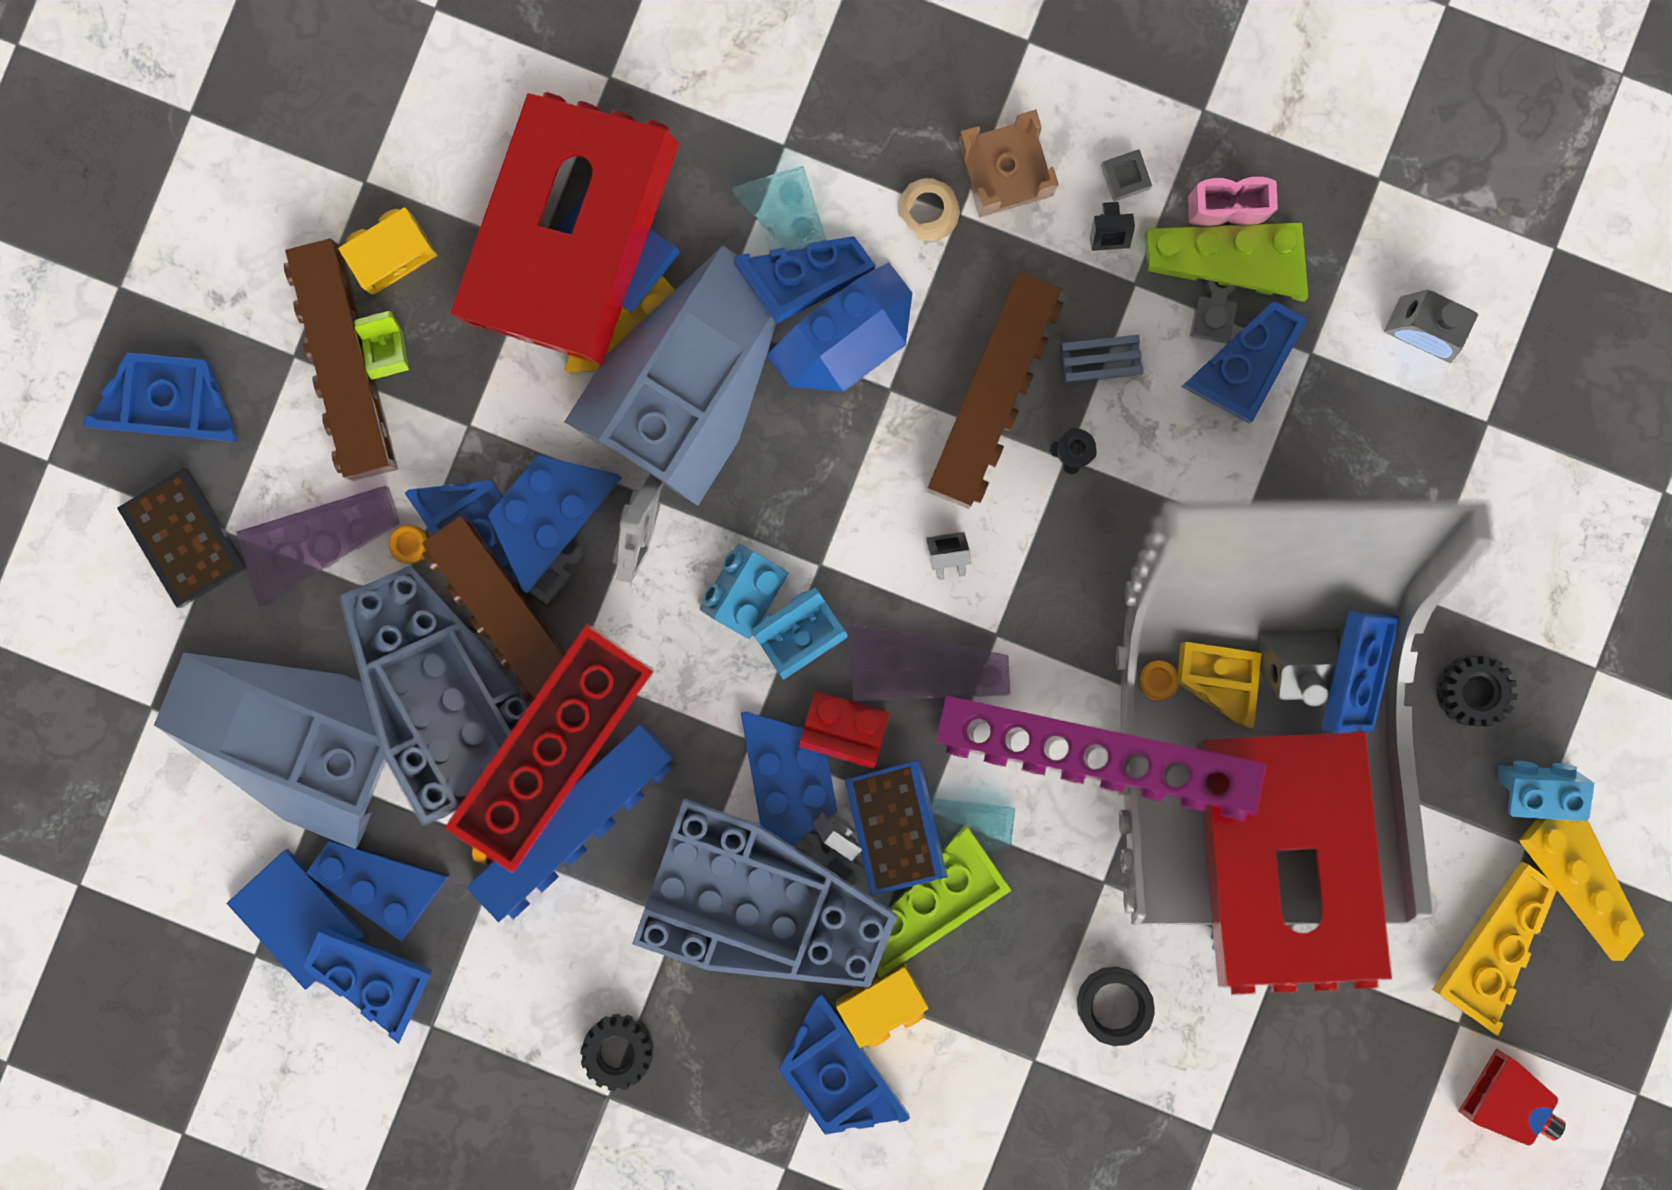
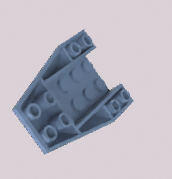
M723 245L606 355L603 365L598 367L564 421L596 443H602L664 482L666 487L697 506L740 439L777 325L735 266L736 254Z
M408 566L341 595L339 601L382 755L423 826L455 812L528 708L530 702L519 690L516 684L517 681L411 566Z
M183 653L154 726L281 819L357 849L372 814L371 811L366 809L386 763L380 749L362 681L345 674Z
M684 798L632 944L709 971L870 987L897 914L761 825Z

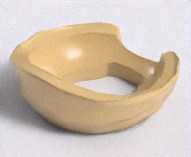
M934 178L917 180L907 186L901 195L898 214L920 240L938 241L948 236L956 227L960 216L958 200L950 186ZM931 192L937 194L944 203L942 215L934 222L918 224L910 214L915 200L923 193Z

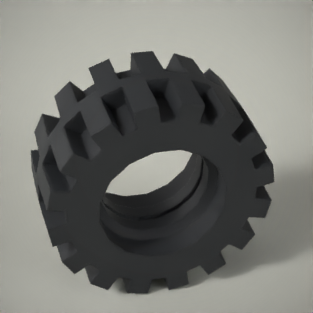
M613 1014L612 1017L607 1018L606 1016L600 1019L588 1031L581 1047L582 1069L586 1068V1076L589 1080L593 1078L596 1081V1086L600 1088L603 1085L607 1086L610 1091H615L616 1088L625 1090L630 1085L637 1084L646 1074L652 1061L654 1046L653 1042L651 1043L649 1030L646 1031L643 1028L644 1024L640 1020L636 1022L633 1020V1016L626 1015L622 1017L620 1014ZM620 1036L628 1040L633 1047L634 1056L632 1061L620 1068L608 1065L601 1055V1047L606 1039Z

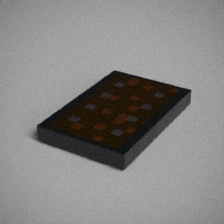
M187 468L180 469L117 507L176 608L184 607L248 568Z

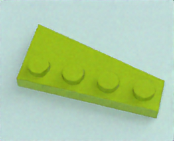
M1302 223L1147 229L1145 232L1147 271L1195 281L1199 278L1218 282L1217 285L1225 287L1228 285L1255 289L1256 293L1270 296L1275 293L1290 296L1291 300L1305 302L1308 298Z
M967 824L942 849L948 878L907 887L889 907L890 910L897 914V918L876 970L880 977H883L1011 891L1010 886Z

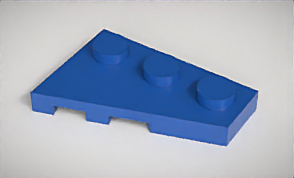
M854 236L809 243L808 248L785 251L784 248L773 249L767 255L750 257L749 253L736 255L734 262L776 324L843 290L859 277L875 270L876 267Z
M1275 301L1271 302L1181 387L1247 423L1253 422L1308 319Z
M334 840L327 842L306 872L310 877L400 941L406 938L450 876L438 871L433 872L417 867L409 862H400L360 847L354 849Z
M321 926L303 964V968L339 997L344 996L361 1010V1015L370 1022L374 1020L398 1044L432 970Z

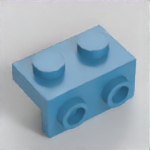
M737 544L735 549L730 551L725 557L722 565L723 569L715 583L706 589L700 611L750 640L753 635L751 630L758 625L789 572L751 549Z
M817 588L796 595L789 605L777 613L763 617L758 625L751 630V633L761 645L783 680L849 637Z
M1514 761L1513 766L1498 765L1496 778L1499 783L1510 791L1507 811L1511 816L1576 821L1589 820L1595 783L1578 772L1576 766L1570 764L1554 763L1552 768H1540L1537 764L1527 761Z

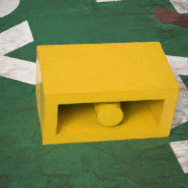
M405 207L401 210L392 209L384 213L379 218L380 223L367 231L365 229L355 231L346 238V243L338 248L361 287L372 296L438 256L415 217Z
M905 962L883 977L879 975L874 977L870 987L858 986L836 999V1008L860 1049L868 1044L871 1048H874L884 1043L891 1037L890 1031L902 1024L904 1028L915 1025L925 1017L923 1012L929 1009L927 1000Z

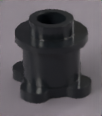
M1072 428L1062 435L1059 442H1054L1051 445L1050 453L1062 462L1064 471L1072 475L1095 459L1097 454L1096 442L1087 431ZM1071 443H1076L1081 447V455H1075L1071 452Z

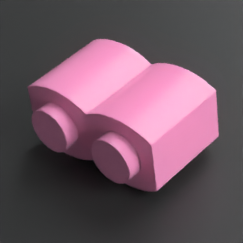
M1249 177L1237 183L1225 178L1207 179L1198 183L1188 195L1189 223L1197 227L1221 226L1226 222L1233 225L1261 224L1278 209L1276 181L1267 177Z

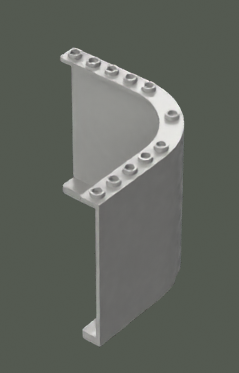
M1165 502L1159 517L1152 520L1151 535H1146L1144 551H1139L1138 566L1132 567L1131 581H1127L1125 585L1127 612L1123 646L1116 647V668L1121 670V733L1197 749V744L1204 739L1333 734L1322 729L1328 699L1317 706H1310L1303 699H1280L1275 695L1261 673L1259 676L1254 729L1249 730L1241 728L1180 684L1177 691L1167 700H1149L1141 693L1138 687V676L1148 663L1157 660L1170 663L1178 672L1180 644L1183 642L1257 652L1259 632L1335 630L1340 651L1349 610L1382 612L1399 616V625L1373 732H1366L1386 924H1422L1431 919L1433 911L1413 748L1412 706L1404 704L1405 683L1414 682L1418 655L1416 647L1412 644L1415 633L1424 632L1428 619L1436 606L1493 545L1494 538L1489 502ZM1135 757L1127 765V772L1133 778L1143 776L1148 769V762L1144 757ZM1181 765L1172 767L1167 773L1168 784L1174 787L1182 786L1189 777L1188 769ZM1125 787L1124 793H1118V795H1124L1125 810L1119 811V830L1121 834H1126L1127 849H1122L1121 867L1122 872L1129 875V889H1124L1123 904L1125 913H1131V925H1213L1203 811L1180 806L1181 799L1166 795L1164 802L1139 797L1141 790ZM1316 849L1276 851L1281 909L1285 923L1287 925L1319 924L1322 917Z

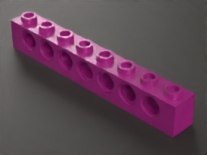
M947 695L936 737V742L946 746L945 753L949 755L968 758L970 752L984 755L983 762L1002 767L1007 766L1008 760L1023 764L1022 771L1045 776L1046 769L1061 772L1060 779L1078 784H1084L1085 778L1101 781L1099 788L1118 793H1124L1125 787L1141 790L1139 797L1158 802H1164L1165 795L1181 799L1180 806L1198 811H1204L1205 805L1222 808V816L1246 821L1247 814L1257 816L1266 772L1265 763ZM982 723H988L991 730L989 738L982 743H976L973 738L975 728ZM1018 732H1027L1029 736L1027 747L1022 751H1013L1011 747L1012 737ZM1057 740H1065L1068 744L1066 756L1060 760H1052L1049 755L1051 744ZM1097 748L1105 749L1108 754L1106 764L1099 769L1090 768L1088 764L1090 752ZM1135 757H1144L1148 762L1146 773L1138 778L1130 777L1127 772L1129 761ZM1177 765L1186 767L1189 772L1187 782L1179 787L1169 785L1167 781L1168 771ZM1216 774L1225 775L1230 780L1228 791L1220 796L1210 794L1207 789L1208 780Z

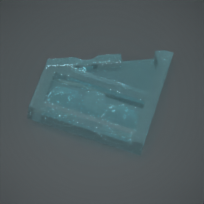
M803 165L732 187L734 196L786 251L808 248L809 243L826 241Z

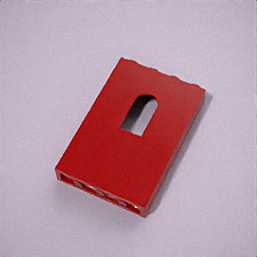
M544 92L543 96L527 93L450 314L469 325L603 365L623 308L622 302L638 265L680 144L668 132L669 127L651 119H648L646 124L634 121L635 119L632 116L617 110H612L611 115L600 112V109L583 101H578L577 105L566 103V100L549 92ZM580 156L590 162L592 178L572 235L539 226L560 166L567 159Z
M1366 732L1204 739L1198 743L1197 749L1265 763L1266 765L1257 816L1247 814L1246 821L1221 815L1222 808L1205 805V810L1203 811L1218 987H1230L1231 995L1256 994L1255 986L1271 985L1272 993L1297 992L1296 984L1312 983L1313 991L1338 990L1337 982L1353 981L1354 989L1379 988L1378 980L1392 979ZM1222 774L1212 776L1207 783L1208 792L1215 796L1225 794L1230 787L1229 778ZM1316 849L1322 917L1318 926L1309 932L1294 931L1283 919L1276 851Z

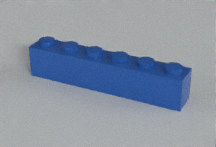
M645 723L639 724L572 788L514 873H511L494 861L466 887L467 890L498 923L507 915L514 920L531 904L526 899L530 893L536 888L543 893L559 878L555 870L564 861L571 866L588 850L583 843L593 834L600 839L616 824L612 816L622 807L627 812L631 810L645 796L640 790L650 780L657 785L673 770L669 762L676 756Z

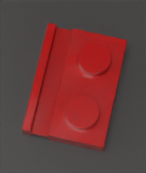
M815 691L799 747L874 769L890 712Z

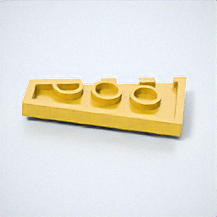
M1537 818L1518 841L1612 961H1624L1643 937L1644 933L1589 821Z
M1520 861L1432 988L1438 995L1497 1036H1499L1504 1024L1500 1022L1505 1006L1506 1004H1512L1517 990L1513 986L1521 967L1526 968L1531 956L1528 949L1534 934L1540 933L1556 893V888L1549 879L1529 864Z

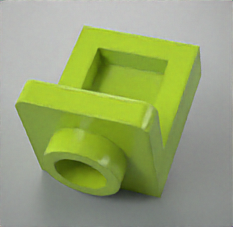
M392 312L372 314L354 321L355 330L362 340L366 372L371 380L409 370L404 333Z

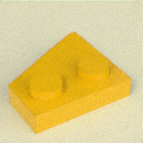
M1183 642L1180 644L1177 683L1241 728L1254 729L1262 653Z

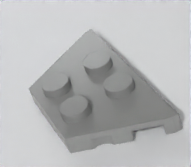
M651 474L647 477L640 491H633L630 504H625L621 515L620 539L617 542L613 556V563L617 564V580L632 583L649 551L660 509V504H658L660 491L664 485V482Z

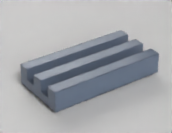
M1139 335L1062 343L1060 347L1065 384L1142 375L1144 371L1143 365H1141L1142 354L1141 350H1139ZM1130 346V351L1070 358V352ZM1132 360V367L1072 373L1071 368L1073 366Z

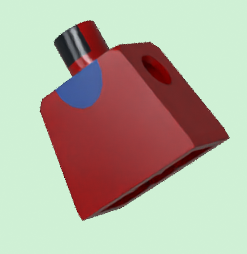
M1497 1048L1458 1110L1460 1114L1474 1124L1527 1146L1534 1144L1540 1133L1550 1140L1556 1141L1563 1135L1566 1128V1122L1552 1113L1558 1104L1559 1098L1520 1063Z

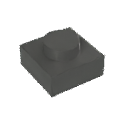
M1140 149L1103 161L1101 164L1113 202L1150 190L1152 187Z
M822 812L812 823L822 841L849 860L853 861L862 850L854 837L856 830L843 818L838 817L834 820Z

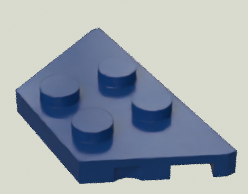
M127 352L117 368L116 376L103 389L101 393L104 396L92 416L87 414L83 421L84 427L238 443V435L211 363L200 359Z
M538 455L491 510L487 518L495 535L498 537L502 551L510 563L519 583L518 585L524 594L529 592L621 480V476L616 473Z
M493 480L409 489L404 492L432 535L461 515H467L512 579L516 581L517 578L487 518L491 510L503 497Z
M741 712L760 825L793 846L815 829L812 823L822 812L829 817L838 812L828 755L799 747L804 728L759 716L751 712Z
M822 991L818 993L781 1062L779 1071L820 1129L827 1135L844 1132L848 1128L864 1129L874 1127V1124L897 1120L898 1123L909 1120V1112L864 1049L859 1048L848 1027Z

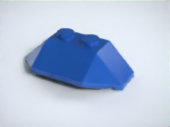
M889 262L859 277L799 322L766 357L789 387L845 392L906 346L913 293Z

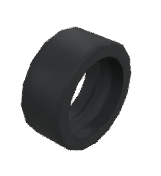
M1117 966L1101 968L1088 976L1078 993V1015L1088 1033L1101 1043L1114 1047L1130 1045L1140 1040L1151 1028L1155 1015L1154 998L1144 981L1131 970ZM1120 983L1126 985L1134 991L1138 998L1139 1009L1136 1018L1130 1025L1122 1029L1104 1027L1093 1014L1092 1004L1094 997L1102 987L1108 984Z

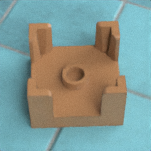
M1037 109L1017 115L1015 124L979 134L980 127L977 126L961 131L958 147L979 218L1054 195L1059 184L1054 167H1050L1048 170L1040 144L1039 134L1042 127Z

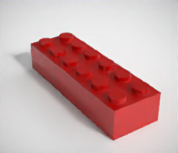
M586 623L455 810L445 829L511 873H514L654 672L653 667Z

